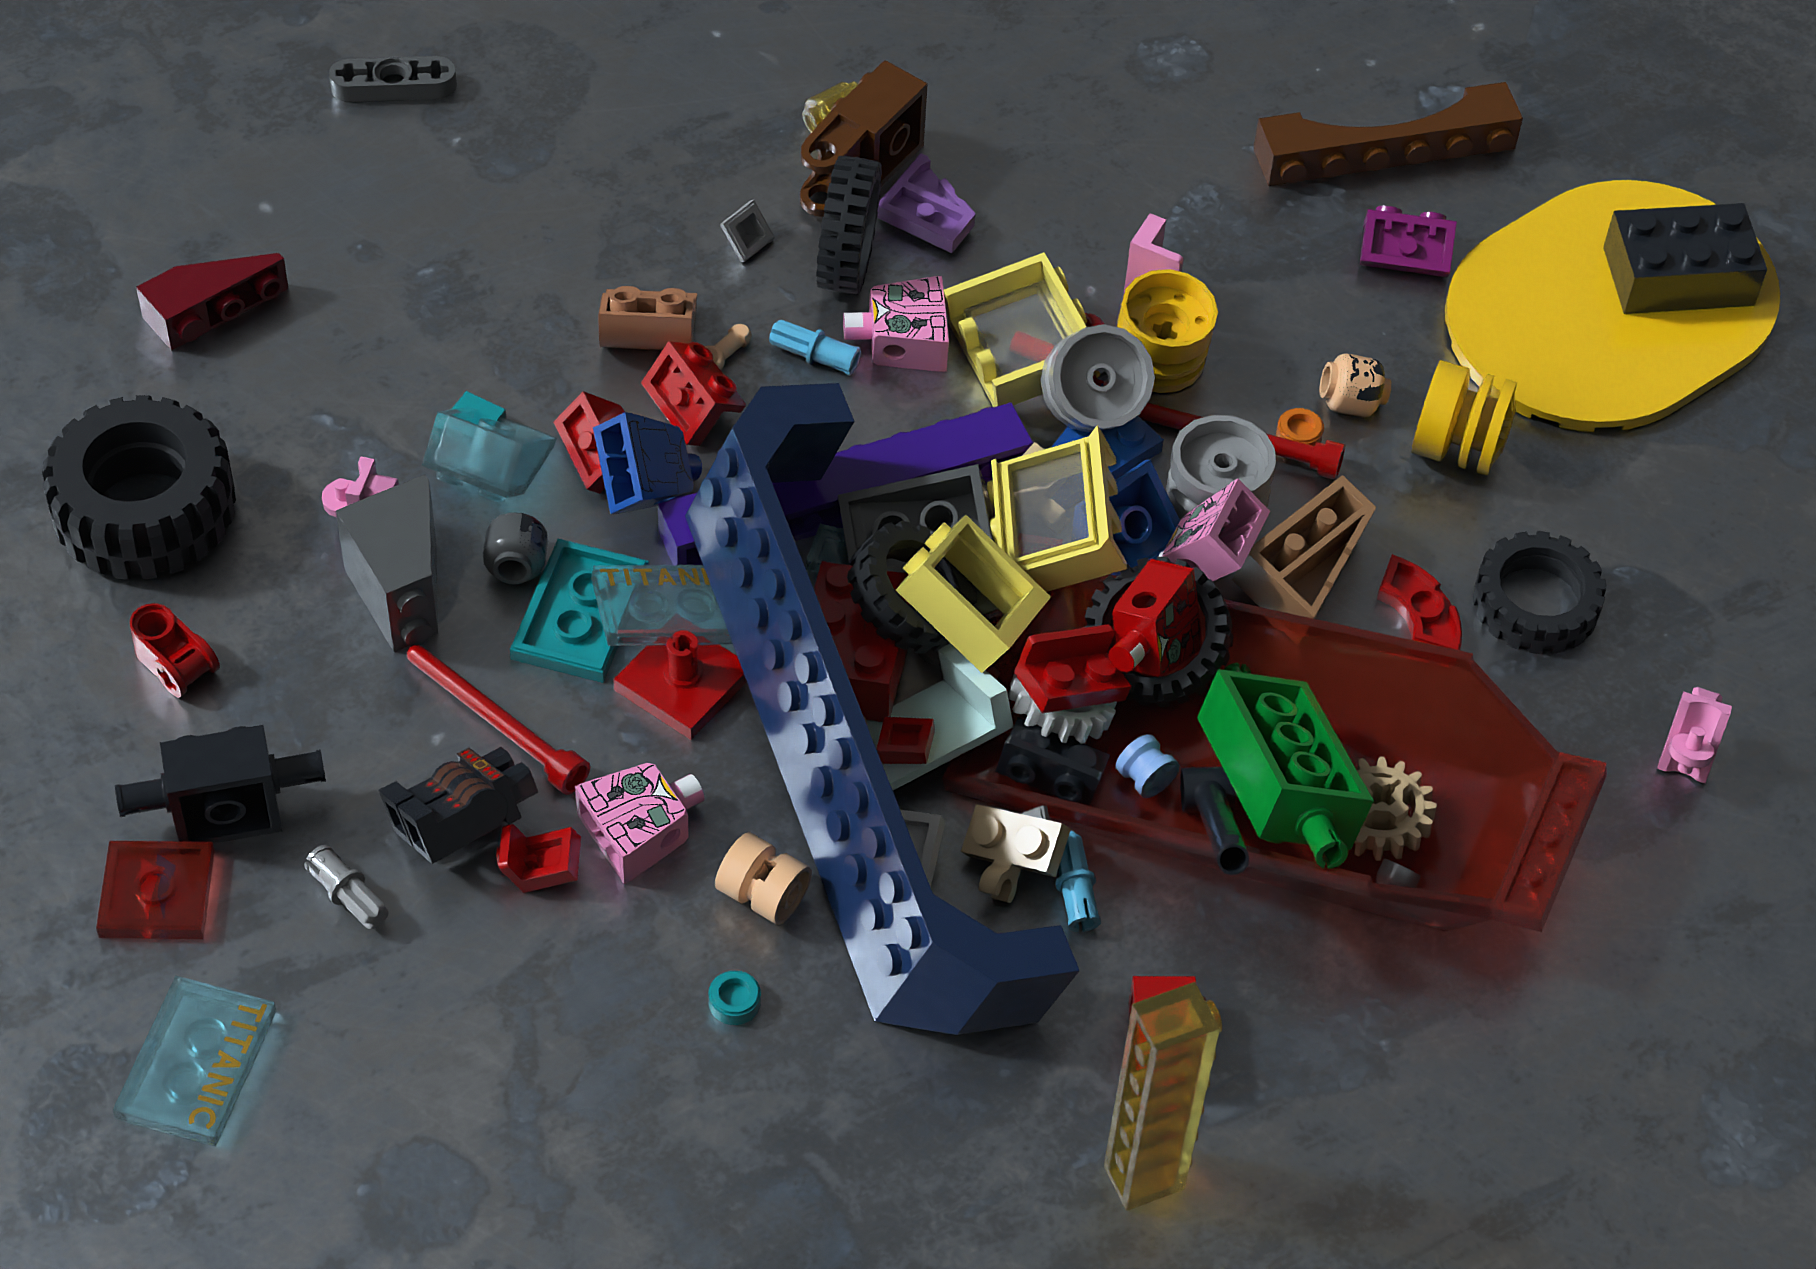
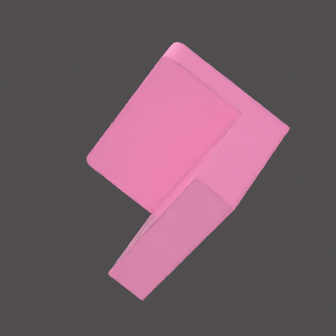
M1150 213L1130 242L1124 293L1125 289L1136 277L1149 271L1171 269L1182 272L1184 258L1177 253L1162 248L1166 219Z

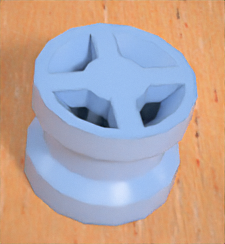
M1149 734L1143 735L1131 742L1119 755L1116 762V769L1124 778H1132L1135 781V789L1143 798H1150L1162 792L1174 780L1180 764L1172 755L1163 754L1160 751L1161 744L1153 735Z

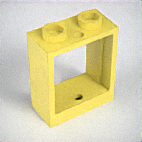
M965 515L952 528L944 522L926 540L924 544L931 550L928 552L922 547L905 564L902 569L909 575L896 591L983 673L1010 649L1051 596ZM943 557L956 567L1004 614L995 626L934 569Z

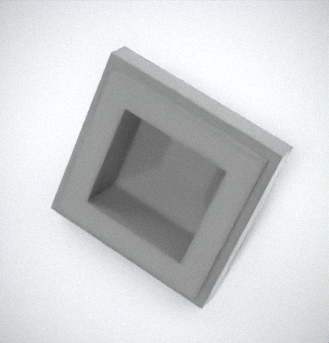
M750 200L720 224L740 262L747 261L775 238L754 200Z

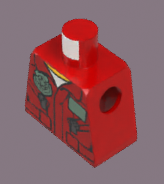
M1150 559L1114 606L1112 615L1116 644L1109 650L1108 655L1112 665L1119 671H1136L1161 677L1167 675L1197 653L1202 646L1194 568Z

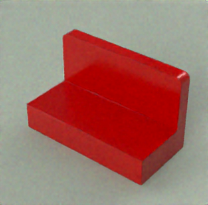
M583 391L553 423L586 489L600 494L605 489L593 427L625 411L617 403Z

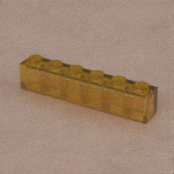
M1195 982L1132 1004L1104 1161V1168L1126 1211L1185 1190L1189 1167L1193 1164L1192 1153L1195 1141L1198 1140L1200 1117L1204 1114L1203 1104L1206 1090L1210 1087L1209 1076L1212 1063L1216 1059L1215 1049L1219 1033L1222 1032V1020L1216 1005L1212 1000H1204Z

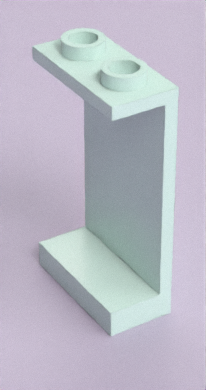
M951 643L938 650L944 680L893 706L891 717L933 718L935 733L927 764H882L892 790L1014 727L1007 689L986 670L981 673ZM867 720L869 732L877 748L883 722Z

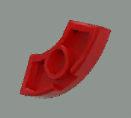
M1392 554L1378 591L1377 600L1393 607L1406 620L1411 633L1410 650L1457 664L1462 645V624L1456 606L1451 605L1449 599L1440 589L1441 584L1431 574L1418 565Z

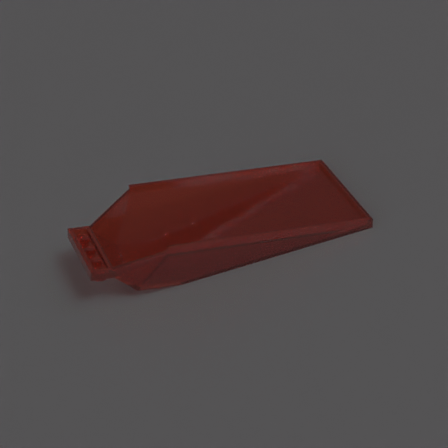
M1110 574L1047 592L1051 598L1023 631L997 678V681L1007 689L1008 694L1011 689L1010 683L1015 674L1014 670L1028 637L1041 633L1079 629L1087 626L1085 619L1087 607H1093L1091 599L1096 589L1102 591L1105 588L1103 581ZM1224 599L1231 615L1234 638L1233 647H1229L1228 650L1230 654L1229 661L1226 666L1222 665L1220 667L1221 670L1232 663H1239L1241 668L1243 663L1249 667L1251 674L1307 682L1356 770L1358 760L1364 758L1370 767L1377 766L1379 757H1385L1387 767L1394 768L1398 762L1403 761L1405 762L1404 773L1408 776L1417 771L1422 773L1420 787L1432 786L1431 802L1436 803L1431 834L1429 838L1421 837L1420 847L1417 851H1413L1405 845L1402 858L1396 859L1389 850L1383 851L1381 861H1376L1373 856V850L1366 849L1360 856L1354 855L1356 846L1354 843L1352 849L1348 850V856L1344 863L1333 869H1328L1327 864L1324 868H1321L1316 863L1314 854L1307 844L1291 842L1277 844L1259 839L1235 792V810L1232 812L1249 854L1247 868L1236 875L1348 908L1443 932L1488 920H1495L1542 932L1607 777L1606 762L1556 751L1473 660V653ZM1198 604L1203 644L1205 639V617ZM1115 635L1112 640L1113 646L1116 644ZM1199 651L1167 675L1185 668L1198 655ZM1136 672V673L1142 674V675L1147 676V677L1152 676V675H1148V674ZM1210 680L1206 684L1207 690L1198 696L1195 692L1189 695L1190 701L1179 704L1177 700L1171 701L1170 707H1159L1156 703H1151L1150 707L1144 706L1133 699L1132 701L1126 699L1116 703L1114 708L1116 712L1108 730H1103L1099 739L1088 735L1086 742L1083 743L1111 754L1090 806L1060 799L1057 796L1027 784L1018 783L1007 776L995 772L1006 739L1010 736L1013 728L952 759L942 777L945 790L1021 813L1044 805L1048 808L1050 821L1221 870L1200 812L1183 813L1180 795L1181 768L1222 766L1197 719L1213 681ZM1009 699L1014 726L1017 718L1026 720L1027 715L1014 713L1012 709L1015 701ZM1146 734L1153 735L1161 744L1160 751L1163 754L1172 755L1180 764L1179 771L1170 785L1162 792L1150 798H1143L1135 789V781L1132 778H1124L1116 769V762L1123 750L1131 742ZM1069 736V737H1068V738H1071V739H1073V740H1076V738H1075L1074 736ZM1408 803V816L1411 818L1413 816V811L1410 804ZM1383 859L1395 862L1419 874L1421 878L1416 888L1375 883L1376 874Z

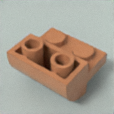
M633 286L606 289V293H602L598 314L600 347L663 350L668 341L694 342L697 293H686L678 288H667L662 291H640V289Z

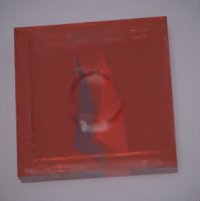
M109 841L96 926L98 937L204 939L215 854L213 842Z

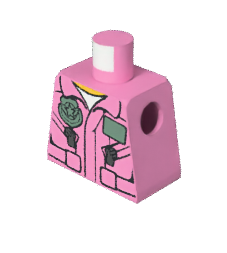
M942 276L874 286L870 289L869 312L843 314L844 340H871L872 360L877 366L947 372L949 338Z
M1238 478L1188 512L1180 520L1165 550L1158 557H1168L1174 563H1176L1177 559L1185 561L1191 568L1197 567L1213 582L1242 568L1270 511Z
M651 763L641 764L575 786L577 815L624 884L632 881L686 842L689 837L688 814L686 810L703 802L705 799L703 790L694 775L689 774L668 784L656 765Z

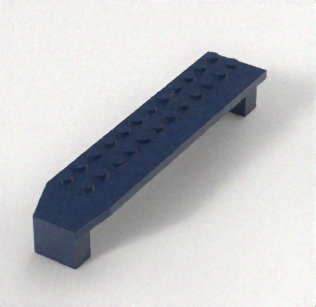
M840 384L761 386L732 427L722 448L719 449L717 457L706 478L703 479L701 487L685 518L875 1022L954 1035L1038 1023L1080 971L1061 925L997 934L933 894L772 484L822 479L855 422Z

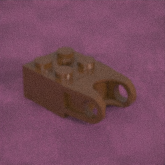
M884 60L874 71L867 72L860 79L857 87L846 97H841L835 102L831 112L805 139L801 146V162L803 166L813 170L800 191V204L807 213L817 217H824L825 204L815 203L810 197L817 192L828 193L832 171L838 156L858 157L880 162L882 165V187L924 146L928 83ZM815 150H818L817 159L810 155Z

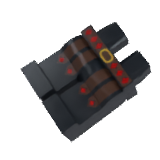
M469 747L456 754L459 762L450 761L443 763L435 770L431 778L409 789L404 788L395 781L378 791L395 833L409 845L414 846L415 850L433 864L495 830L503 821L509 825L522 818L517 804L538 793L536 783L528 766L522 762L515 765L508 751L502 747L482 757Z

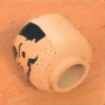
M1346 353L1337 356L1334 362H1327L1322 372L1319 392L1321 398L1326 399L1327 406L1331 411L1365 418L1373 415L1379 405H1386L1391 393V379L1385 378L1384 367L1379 360Z

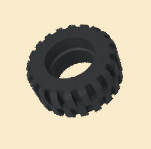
M136 395V400L123 401V397L111 399L108 406L98 408L95 405L85 410L81 420L72 419L62 429L63 437L57 436L48 449L49 456L43 462L42 475L44 479L43 488L55 534L60 544L66 546L67 552L71 557L80 563L87 562L88 568L104 575L107 570L112 571L115 578L128 580L131 579V575H142L144 580L157 578V573L168 570L172 575L184 570L185 563L191 560L197 563L209 553L208 546L216 547L226 534L225 528L232 523L235 513L233 504L236 502V495L225 441L220 438L219 430L212 421L206 418L203 419L202 413L188 405L182 409L176 400L162 397L161 401H153L150 395ZM155 473L177 479L163 493L145 500L118 501L103 496L112 485L133 475Z

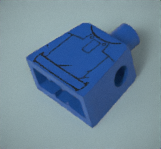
M624 412L593 427L610 514L657 507L659 503L669 501L676 496L687 495L694 488L693 482L701 476L702 461L698 455L687 453L684 435L678 426Z

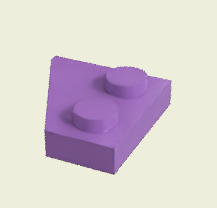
M920 153L880 200L877 218L953 253L975 226L976 213L965 200L956 196L955 189L946 178L940 180L930 169L931 160L926 155Z

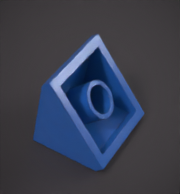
M1146 459L1115 480L1118 494L1109 497V501L1116 511L1122 527V532L1113 534V539L1131 568L1138 566V559L1148 557L1149 560H1157L1159 554L1165 550L1180 522L1151 459ZM1086 502L1076 507L1072 542L1089 537ZM1119 571V572L1112 573L1111 575H1112L1114 578H1116V577H1117L1118 575H1120L1121 573H1120V571ZM1110 574L1101 577L1106 579Z

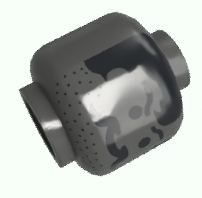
M510 512L499 515L491 521L485 535L483 562L488 572L508 584H520L533 580L540 575L545 565L548 547L547 530L536 518L524 513Z

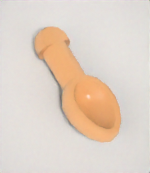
M736 324L714 346L706 345L705 347L711 351L713 361L722 371L725 360L740 347H746L751 340L752 334L746 325Z

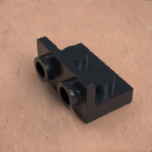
M1017 718L1010 736L1006 739L995 772L1007 776L1018 783L1027 784L1057 796L1065 802L1074 803L1089 809L1111 754L1086 744H1081L1071 738H1068L1066 743L1061 742L1058 734L1051 732L1047 737L1042 736L1041 726L1034 725L1028 727L1024 724L1025 720Z

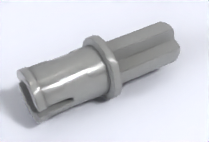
M318 846L307 856L309 862L304 863L305 869L329 892V899L335 905H344L368 929L377 928L380 922L386 920L389 914L388 909L364 884V874L358 869L348 867L330 846Z

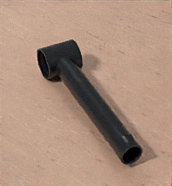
M1223 767L1181 768L1180 795L1183 813L1200 812L1218 866L1224 874L1236 875L1243 872L1249 864V854L1232 812L1235 810V790Z

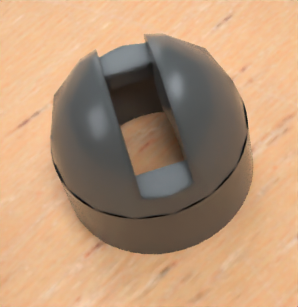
M1383 859L1375 878L1376 888L1383 897L1388 885L1396 888L1392 901H1403L1414 892L1421 876L1395 862Z

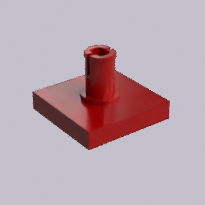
M676 616L613 679L614 691L690 740L699 733L747 682L737 655Z

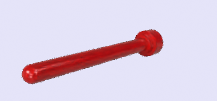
M1147 403L1138 415L1143 421L1182 430L1193 420L1203 418L1202 416L1152 403ZM1267 434L1275 448V455L1310 464V469L1317 471V476L1332 480L1337 479L1343 462L1346 444L1326 440L1325 444L1316 442L1315 446Z
M413 645L408 649L407 658L413 665L545 766L544 772L548 775V782L564 795L574 793L575 786L586 781L590 773V763L575 751L554 749L424 647Z

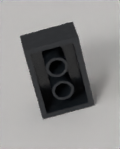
M1745 203L1614 211L1603 246L1624 314L1755 306L1767 272V267Z

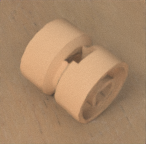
M747 832L735 841L725 855L716 875L715 888L740 904L751 901V909L772 923L780 925L790 918L804 898L811 881L812 869L787 853L776 856V848L772 844L751 832Z

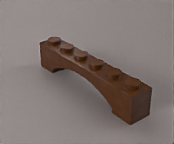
M1501 82L1467 87L1464 90L1463 98L1450 107L1421 119L1394 125L1373 127L1330 125L1303 119L1300 112L1258 118L1253 149L1268 186L1292 184L1300 181L1515 149L1523 117L1507 83Z

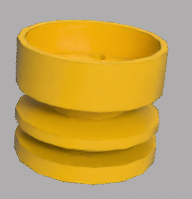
M1171 269L1152 270L1136 277L1125 289L1117 327L1127 330L1138 338L1151 356L1155 375L1152 392L1155 393L1180 391L1192 385L1203 373L1218 315L1215 297L1203 282L1188 273Z
M1440 360L1423 405L1411 453L1441 461L1451 443L1460 445L1458 467L1466 469L1472 451L1477 450L1481 452L1477 473L1488 476L1492 465L1504 451L1516 413L1515 391L1517 382L1506 379L1499 398H1494L1490 396L1494 375L1487 374L1478 391L1474 392L1468 390L1470 368Z

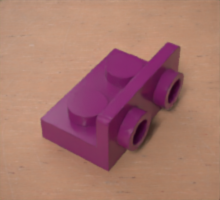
M1378 206L1376 210L1368 209L1363 225L1364 235L1359 265L1448 277L1451 270L1457 221L1446 220L1447 217L1436 212H1423L1420 216L1402 214L1401 209L1393 206Z

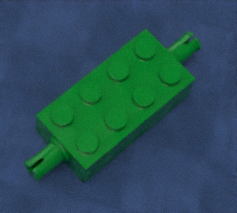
M1232 663L1223 670L1218 669L1197 719L1259 839L1277 844L1283 842L1307 844L1314 854L1316 863L1321 868H1324L1326 864L1328 869L1340 866L1346 860L1348 850L1352 849L1374 800L1308 683L1251 674L1249 667L1243 663L1241 668L1239 663Z

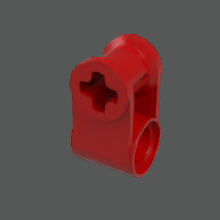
M157 603L145 604L132 613L130 629L136 657L158 677L163 686L175 697L179 698L186 694L187 686L206 672L213 674L220 669L219 660L210 645L201 636L193 633L166 606Z

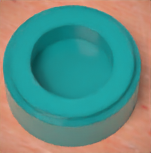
M742 971L724 972L718 975L709 987V1009L712 1015L722 1023L728 1025L745 1024L751 1021L759 1012L761 1006L760 986L756 979L748 973Z

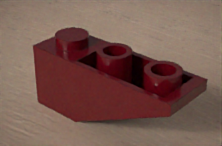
M280 253L175 266L136 286L143 319L172 351L187 342L196 340L202 334L237 318L240 314L275 298L280 293L289 289L284 258Z

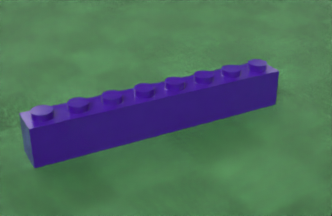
M1007 403L997 407H987L976 413L955 419L941 420L934 425L910 432H899L889 438L864 445H854L847 450L837 452L821 480L772 484L795 541L843 528L837 496L839 494L977 464L987 486V482L993 480L991 460L996 459L1000 463L1021 457L1033 442L1012 403ZM697 493L676 496L669 501L658 504V533L678 576L677 568H682L687 573L692 572V568H696V570L704 568L685 518Z

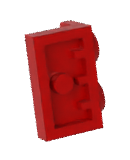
M668 341L641 382L669 422L682 430L686 445L700 446L724 411L741 413L746 407V403L736 391V384L722 373L713 361L711 351L697 342L682 343Z
M1109 624L1031 635L1025 643L1014 670L1015 675L1042 713L1125 701L1131 688L1122 672L1116 669L1109 660L1107 651L1115 635V631Z

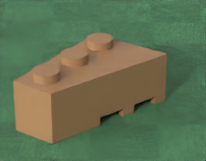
M1342 475L1256 542L1251 548L1242 568L1235 572L1232 581L1300 646L1360 540L1376 506Z

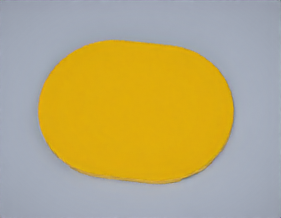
M1637 180L1596 182L1571 189L1552 198L1488 236L1468 252L1458 265L1448 289L1445 304V324H1447L1452 340L1451 348L1460 365L1470 368L1471 379L1480 387L1487 374L1495 376L1490 394L1491 397L1499 398L1506 379L1517 382L1515 391L1517 413L1531 418L1533 414L1558 422L1560 428L1576 431L1594 432L1595 427L1622 426V430H1627L1658 421L1677 411L1738 372L1760 353L1769 339L1780 307V287L1776 269L1766 249L1757 238L1767 272L1755 306L1624 314L1603 249L1613 212L1618 210L1717 204L1689 191L1660 183Z

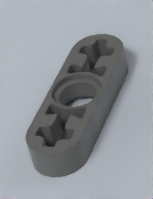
M443 56L343 59L334 63L329 69L331 93L336 99L344 102L442 99L453 94L457 88L455 65L450 59ZM391 74L404 77L398 83H386L382 80L385 76ZM413 76H417L418 80H413ZM434 76H440L438 79H433ZM373 77L374 82H369L368 78ZM346 79H353V81L346 82Z

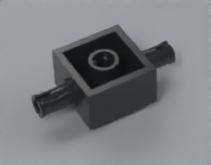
M264 725L253 727L239 726L224 732L200 736L186 735L176 740L160 742L164 773H161V778L125 785H115V794L120 817L164 808L167 809V813L171 812L181 850L283 832L277 801V794L281 793L280 788L319 781L326 782L321 749L316 750V752L275 758L274 754H269Z

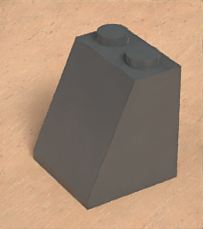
M424 474L336 510L344 569L393 652L407 646L421 644L429 637L438 634L436 534L430 482Z

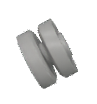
M1103 324L1083 328L1058 342L1044 361L1040 381L1044 401L1054 417L1071 429L1091 433L1097 425L1101 431L1122 426L1138 416L1151 398L1155 375L1152 358L1138 338L1123 328ZM1096 370L1100 372L1098 379L1104 382L1101 387L1093 381V373Z
M1210 415L1196 419L1180 430L1172 447L1171 468L1168 472L1166 492L1180 520L1188 512L1238 478L1268 507L1271 493L1270 485L1273 481L1276 467L1275 448L1265 432L1252 422L1231 415Z

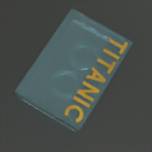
M703 565L593 566L591 580L608 646L666 645L669 638L673 639V634L680 630L692 632L698 639V645L733 644Z
M175 975L114 1105L113 1113L115 1119L217 1146L275 1016V1002Z

